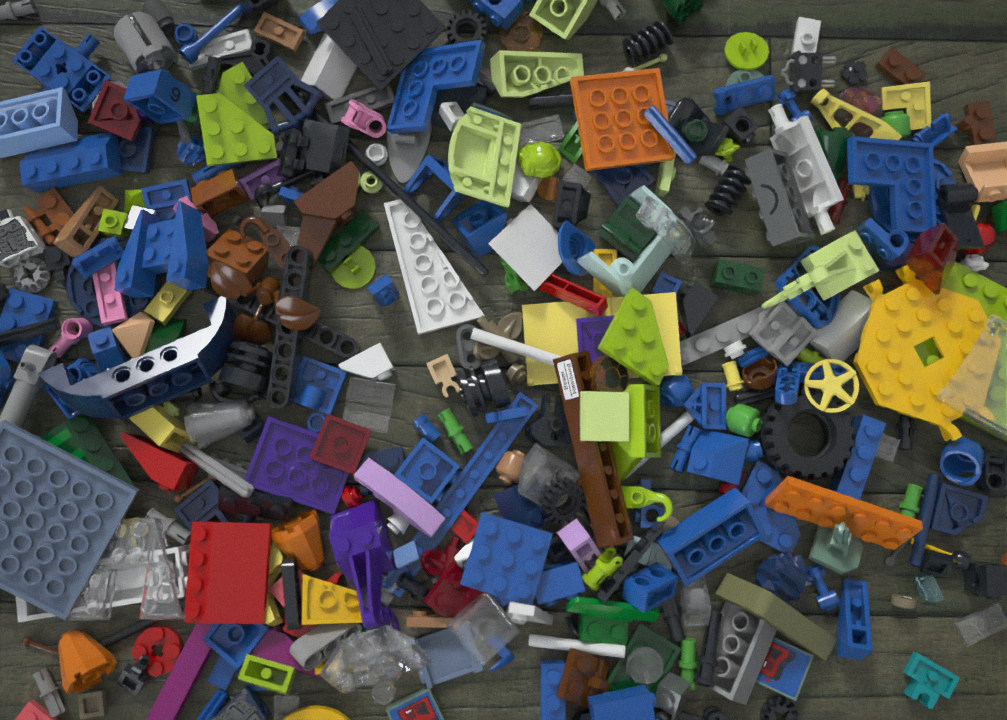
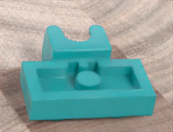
M913 651L903 670V673L912 677L904 690V694L915 700L922 693L920 703L932 709L940 695L950 699L960 677Z

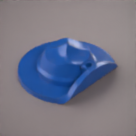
M565 220L558 233L560 258L571 274L584 276L589 272L576 261L580 257L593 252L595 249L594 241Z

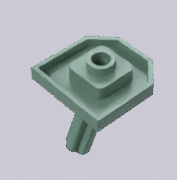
M841 522L840 525L835 524L834 529L818 525L809 559L839 574H844L859 567L863 545L859 538L849 533V527H846L844 522Z

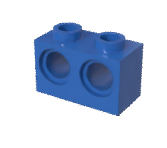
M655 562L625 578L622 598L645 613L675 596L679 576L658 562Z

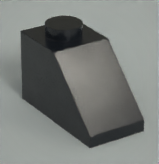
M695 282L691 287L687 285L679 295L683 298L679 303L682 324L686 331L684 335L688 338L694 334L719 298L698 282Z

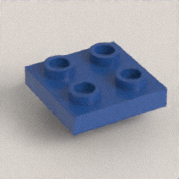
M303 356L298 371L294 402L332 415L348 372Z

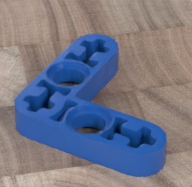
M791 362L788 366L780 364L775 386V401L784 405L796 403L799 385L804 383L807 372L816 363ZM830 364L836 377L848 372L840 365ZM823 365L817 367L812 372L809 380H823L825 378Z

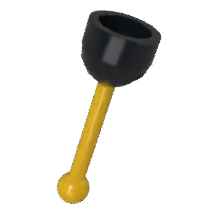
M926 544L925 548L928 550L952 555L954 559L952 566L956 569L965 571L969 567L971 562L970 553L956 550L951 554Z

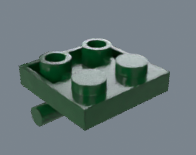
M626 197L610 218L603 223L598 234L631 261H634L658 232V229L652 224L650 215Z

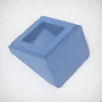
M414 541L393 551L395 564L399 569L421 558L420 551Z

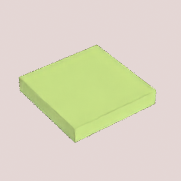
M581 391L580 441H629V392Z

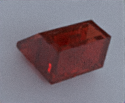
M944 222L921 233L905 260L909 268L916 273L925 286L935 295L940 294L955 265L959 242L958 237Z

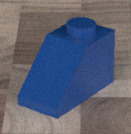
M111 326L88 334L93 356L102 372L127 362L125 351L112 332L113 328Z

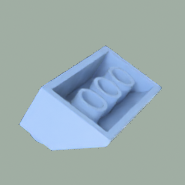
M63 87L0 102V158L77 141L78 120L67 92Z

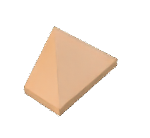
M139 312L112 329L125 353L131 359L144 355L155 321L145 312Z

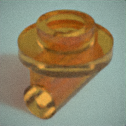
M543 178L539 182L537 192L541 199L556 201L559 178Z

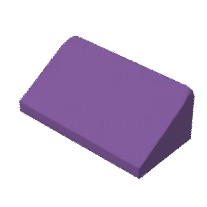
M279 157L239 178L251 200L255 199L254 191L258 185L263 183L273 185L286 179L277 176Z

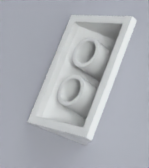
M325 33L301 81L324 93L323 98L333 101L344 96L358 67Z
M851 290L840 300L838 311L833 321L822 329H815L818 333L809 343L824 359H837L844 362L860 347L861 334L864 324L869 317V308L872 300Z

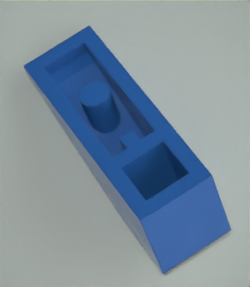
M842 579L836 631L838 640L837 655L839 657L862 660L873 651L868 585L865 581Z

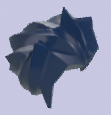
M791 552L787 555L784 553L769 555L766 560L762 561L761 566L757 568L758 574L755 575V585L773 593L788 605H793V601L800 600V593L803 591V587L812 584L806 577L809 567L804 565L801 554L793 557Z

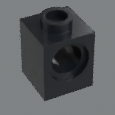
M741 106L722 123L730 129L726 137L732 139L733 143H737L739 146L743 142L747 145L756 136L754 132L759 126ZM736 126H742L745 132L738 131Z

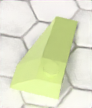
M499 50L490 59L492 82L501 97L523 98L569 82L572 77L584 76L583 59L580 53Z

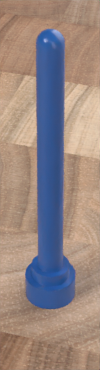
M241 2L195 43L185 44L179 49V53L189 64L192 65L198 59L201 49L245 12L241 7Z

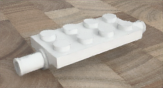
M775 105L768 110L776 127L774 129L776 134L770 138L775 150L788 154L808 218H815L820 234L824 235L835 230L827 211L829 207L844 200L809 117L802 116L794 122L788 121L783 105Z

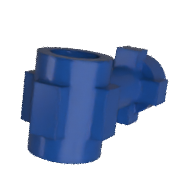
M788 88L777 95L778 103L785 104L793 116L789 121L794 122L802 116H808L810 122H812L811 114L807 110L801 112L794 102L793 98L796 96L794 91L791 92Z
M819 564L809 567L807 578L810 581H814L820 594L815 597L820 609L829 611L836 608V605L840 604L835 591H828L822 577L826 574L824 569Z

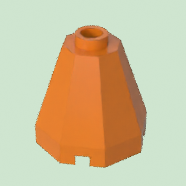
M312 509L299 513L298 518L293 519L291 517L289 522H282L272 529L271 534L273 543L289 558L296 557L298 567L302 570L309 569V571H314L322 566L321 562L325 558L320 518L316 510Z
M72 629L61 636L62 639L58 643L62 686L66 693H71L72 690L74 693H80L100 683L103 680L101 675L105 672L108 676L114 672L118 663L114 655L84 630Z

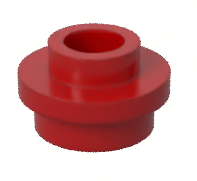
M350 485L345 487V491L341 494L345 504L349 508L362 505L361 499H363L360 490Z

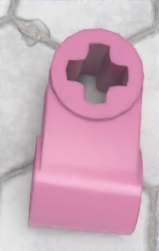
M350 99V106L345 117L341 118V122L371 137L382 136L386 131L383 116L362 103ZM373 120L381 122V126L378 129L370 128L369 124Z

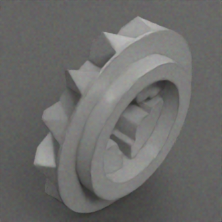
M33 257L19 260L20 263L13 267L15 271L14 275L11 276L15 281V286L27 293H37L43 290L49 283L51 276L46 262ZM27 269L35 271L33 273L35 281L26 278L28 276Z

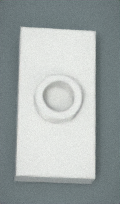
M803 17L797 19L792 53L798 50L801 53H816L821 21Z

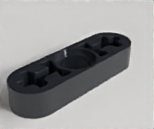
M296 557L284 558L281 563L286 626L288 630L302 629L298 562Z

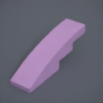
M370 458L354 474V479L373 491L376 498L393 509V513L430 538L434 536L444 523L445 517Z

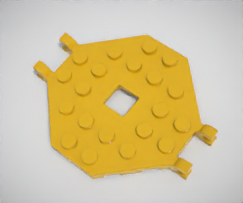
M912 263L895 270L904 285L884 295L879 279L863 286L872 301L869 308V317L864 324L861 334V344L853 363L875 405L898 411V413L939 427L945 441L950 439L955 441L962 437V435L951 421L969 412L973 413L977 424L983 422L988 424L995 420L992 413L984 407V401L1001 341L979 300L916 279L915 269ZM931 338L934 340L941 356L939 360L924 367L914 346Z

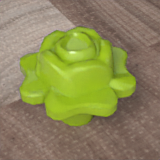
M724 139L715 155L723 157V160L726 159L727 163L733 160L732 154L740 146L737 143H733L732 139Z

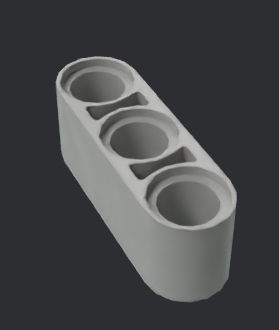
M359 623L320 624L297 639L290 648V654L304 670H312L358 638L361 634L362 626Z

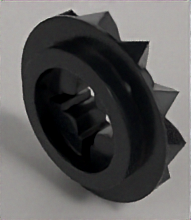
M773 697L767 700L760 710V720H776L777 717L773 712L774 710L780 714L785 712L784 720H798L799 715L795 705L783 697Z

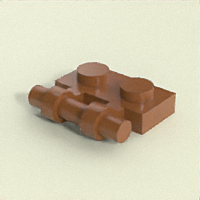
M54 187L36 200L40 209L35 211L30 205L23 209L27 215L26 219L37 228L39 231L38 235L42 240H46L50 246L54 245L53 242L56 239L54 235L58 232L60 233L64 225L75 214V211ZM48 217L52 224L46 226L42 220Z

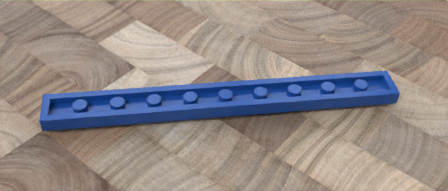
M519 392L511 404L519 403L520 407L525 406L527 416L497 422L435 509L445 517L444 523L432 538L419 530L412 539L416 543L421 555L425 551L437 547L539 406L523 393ZM421 558L400 569L388 572L382 581V585L400 598L405 590L396 585V582H399L397 581L398 577L403 572H406L414 579L422 568Z

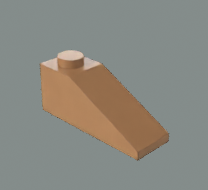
M98 186L64 225L53 244L71 257L87 252L99 233L98 228L103 209L113 210L119 200L102 186Z

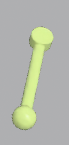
M663 53L654 60L634 67V70H641L658 62H666L668 57Z

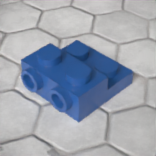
M422 437L394 476L428 503L432 504L434 501L439 503L446 493L443 488L448 482L453 484L460 475V472L457 471L460 465Z

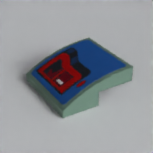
M774 637L756 682L796 701L814 655Z
M427 687L386 707L390 720H446L435 695Z

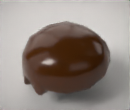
M763 357L760 361H756L743 368L742 376L744 383L756 390H766L776 383L778 376L776 360L770 362Z

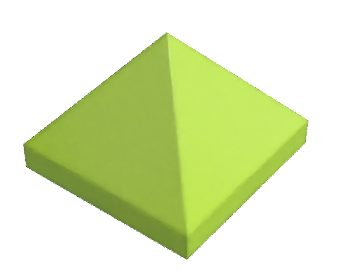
M141 189L125 190L124 212L129 213L133 206L146 208Z

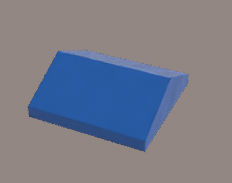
M214 624L203 638V641L235 669L240 670L246 655H251L269 630V627L266 624Z

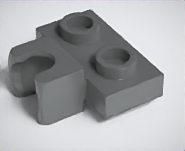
M685 206L675 217L677 224L682 230L688 231L693 236L692 239L697 246L707 250L717 240L709 231L716 223L714 220H708L703 215L704 210L701 207L692 213Z

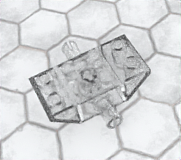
M385 625L382 628H376L364 633L357 632V635L352 633L349 638L341 640L320 671V674L324 680L339 692L350 693L355 691L357 687L374 685L384 678H387L390 682H394L393 678L397 681L402 672L410 669H421L425 664L431 663L432 658L414 639L389 625Z

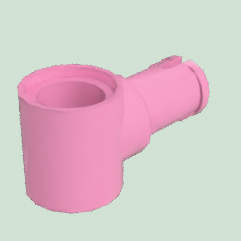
M85 318L65 320L62 324L61 336L48 350L55 351L57 358H62L63 354L73 344H77L81 338H87L88 334L93 332V324ZM77 324L80 328L79 333L76 331Z

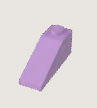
M575 519L558 531L557 534L583 572L588 573L596 564L595 561L601 553L579 521Z

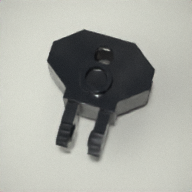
M544 394L541 399L540 413H537L535 420L525 426V436L535 446L565 447L572 442L566 414H564L562 397H556L554 412H550L551 398L550 395Z

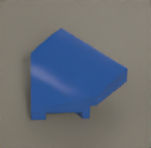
M701 383L682 405L701 429L725 430L726 383Z

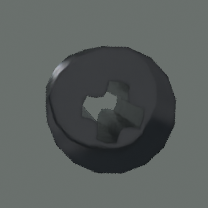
M658 20L653 25H648L645 29L639 30L638 34L634 33L630 38L623 39L622 47L628 62L635 66V58L641 63L643 62L642 54L646 58H650V50L657 54L658 46L664 50L666 49L665 41L670 46L673 45L674 41L667 26Z
M731 165L727 167L728 170L724 172L723 178L719 180L718 185L714 188V193H711L709 200L705 202V207L711 213L717 216H723L724 214L732 215L733 211L730 207L736 208L738 205L734 199L741 200L742 195L739 192L745 193L747 188L744 185L752 183L746 173L738 167Z

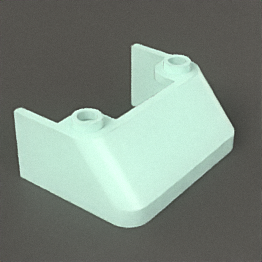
M645 185L630 193L627 198L650 215L651 222L658 229V232L644 247L632 263L626 258H618L608 266L593 252L580 257L576 261L616 297H624L631 288L641 293L679 241L672 210Z

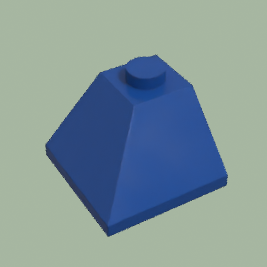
M480 200L452 218L451 222L469 249L477 258L487 255L493 249L488 243L503 230L507 214L497 204Z
M703 429L692 447L687 472L701 477L740 485L750 439Z

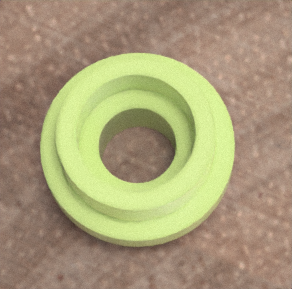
M370 171L365 172L360 179L362 189L370 194L377 193L383 186V183ZM371 178L375 179V183L372 185L367 183Z

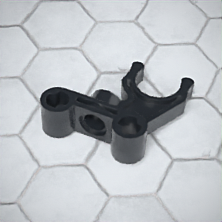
M257 39L251 44L250 52L221 56L220 59L223 61L220 72L225 68H232L243 61L253 77L270 63L277 54L266 40ZM296 84L291 87L295 94L301 91L300 87ZM287 92L281 95L285 100L293 101Z

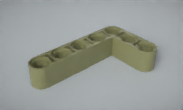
M726 573L715 593L723 600L759 617L822 661H828L838 641L773 593L732 574Z

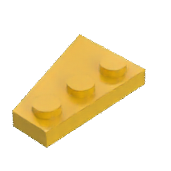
M302 574L301 625L362 623L357 591Z

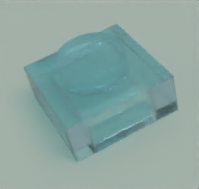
M923 574L915 578L918 583L917 590L922 598L935 603L944 599L934 576Z

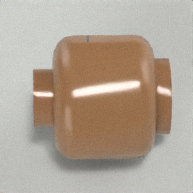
M515 449L512 452H505L496 466V472L500 476L498 479L508 486L522 483L530 470L529 458Z

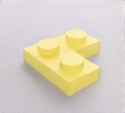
M930 82L882 87L881 111L905 108V114L910 116L911 130L924 129L926 126L931 127Z

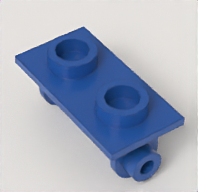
M940 114L937 119L931 122V127L926 126L920 132L914 134L911 142L932 143L933 148H935L958 130V128L950 124L952 120L950 114Z
M113 236L80 256L74 257L72 264L76 270L80 271L83 278L86 279L122 258L124 250L116 237Z

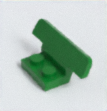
M584 597L572 598L566 605V612L581 613L579 640L627 646L629 621L655 622L660 615L658 607L643 613L630 603L608 600L604 603L600 599Z

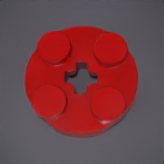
M154 626L139 635L132 649V656L136 663L143 654L151 659L144 670L145 673L154 677L172 671L183 650V639L172 627ZM162 645L164 647L162 649L163 656L155 655L154 646Z

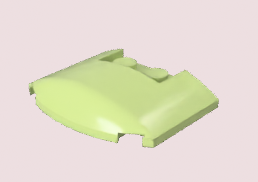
M470 107L466 111L467 113L457 122L449 144L448 164L453 187L456 192L508 208L521 124Z

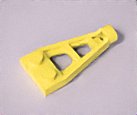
M824 88L811 100V103L821 111L832 129L833 127H841L834 119V113L838 109L843 108L853 115V119L844 127L848 128L847 130L850 131L856 123L862 122L873 129V134L869 138L900 140L902 138V135L886 121L830 95ZM827 98H828V100H829L828 104L825 105V106H823L822 104H823V103L827 100Z

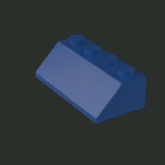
M106 132L78 138L74 142L28 152L20 162L22 186L40 193L49 191L53 187L59 189L121 176L118 135Z
M733 488L657 537L656 541L684 585L688 586L766 534L750 501L737 488Z

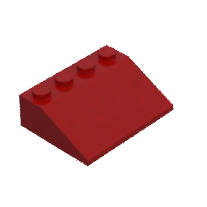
M192 522L184 622L265 624L272 524Z

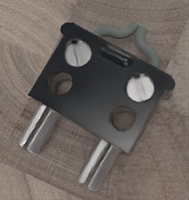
M798 50L792 53L791 60L786 63L784 69H781V76L785 77L786 83L790 85V91H794V93L799 91H819L821 88H833L835 84H821L835 83L834 80H822V65H834L836 61L823 60H836V57L823 56V53H801ZM789 65H790V81H789L788 75H787L786 73H784V72H786V71L789 69Z

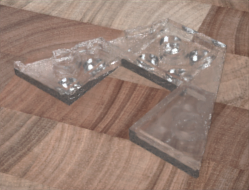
M155 517L123 519L66 620H110L117 570L146 569L139 619H186V614L181 612L177 597L180 591L175 584L176 575L172 561H168L165 550L168 544L166 537L163 535L164 528L161 519Z

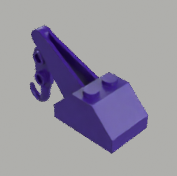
M373 500L331 515L329 538L337 564L350 585L355 584L364 627L366 629L372 627L380 629L390 626L391 622L394 631L393 637L398 638L400 627L397 616L389 606L381 605L383 574L399 568L395 564L392 544L379 501Z

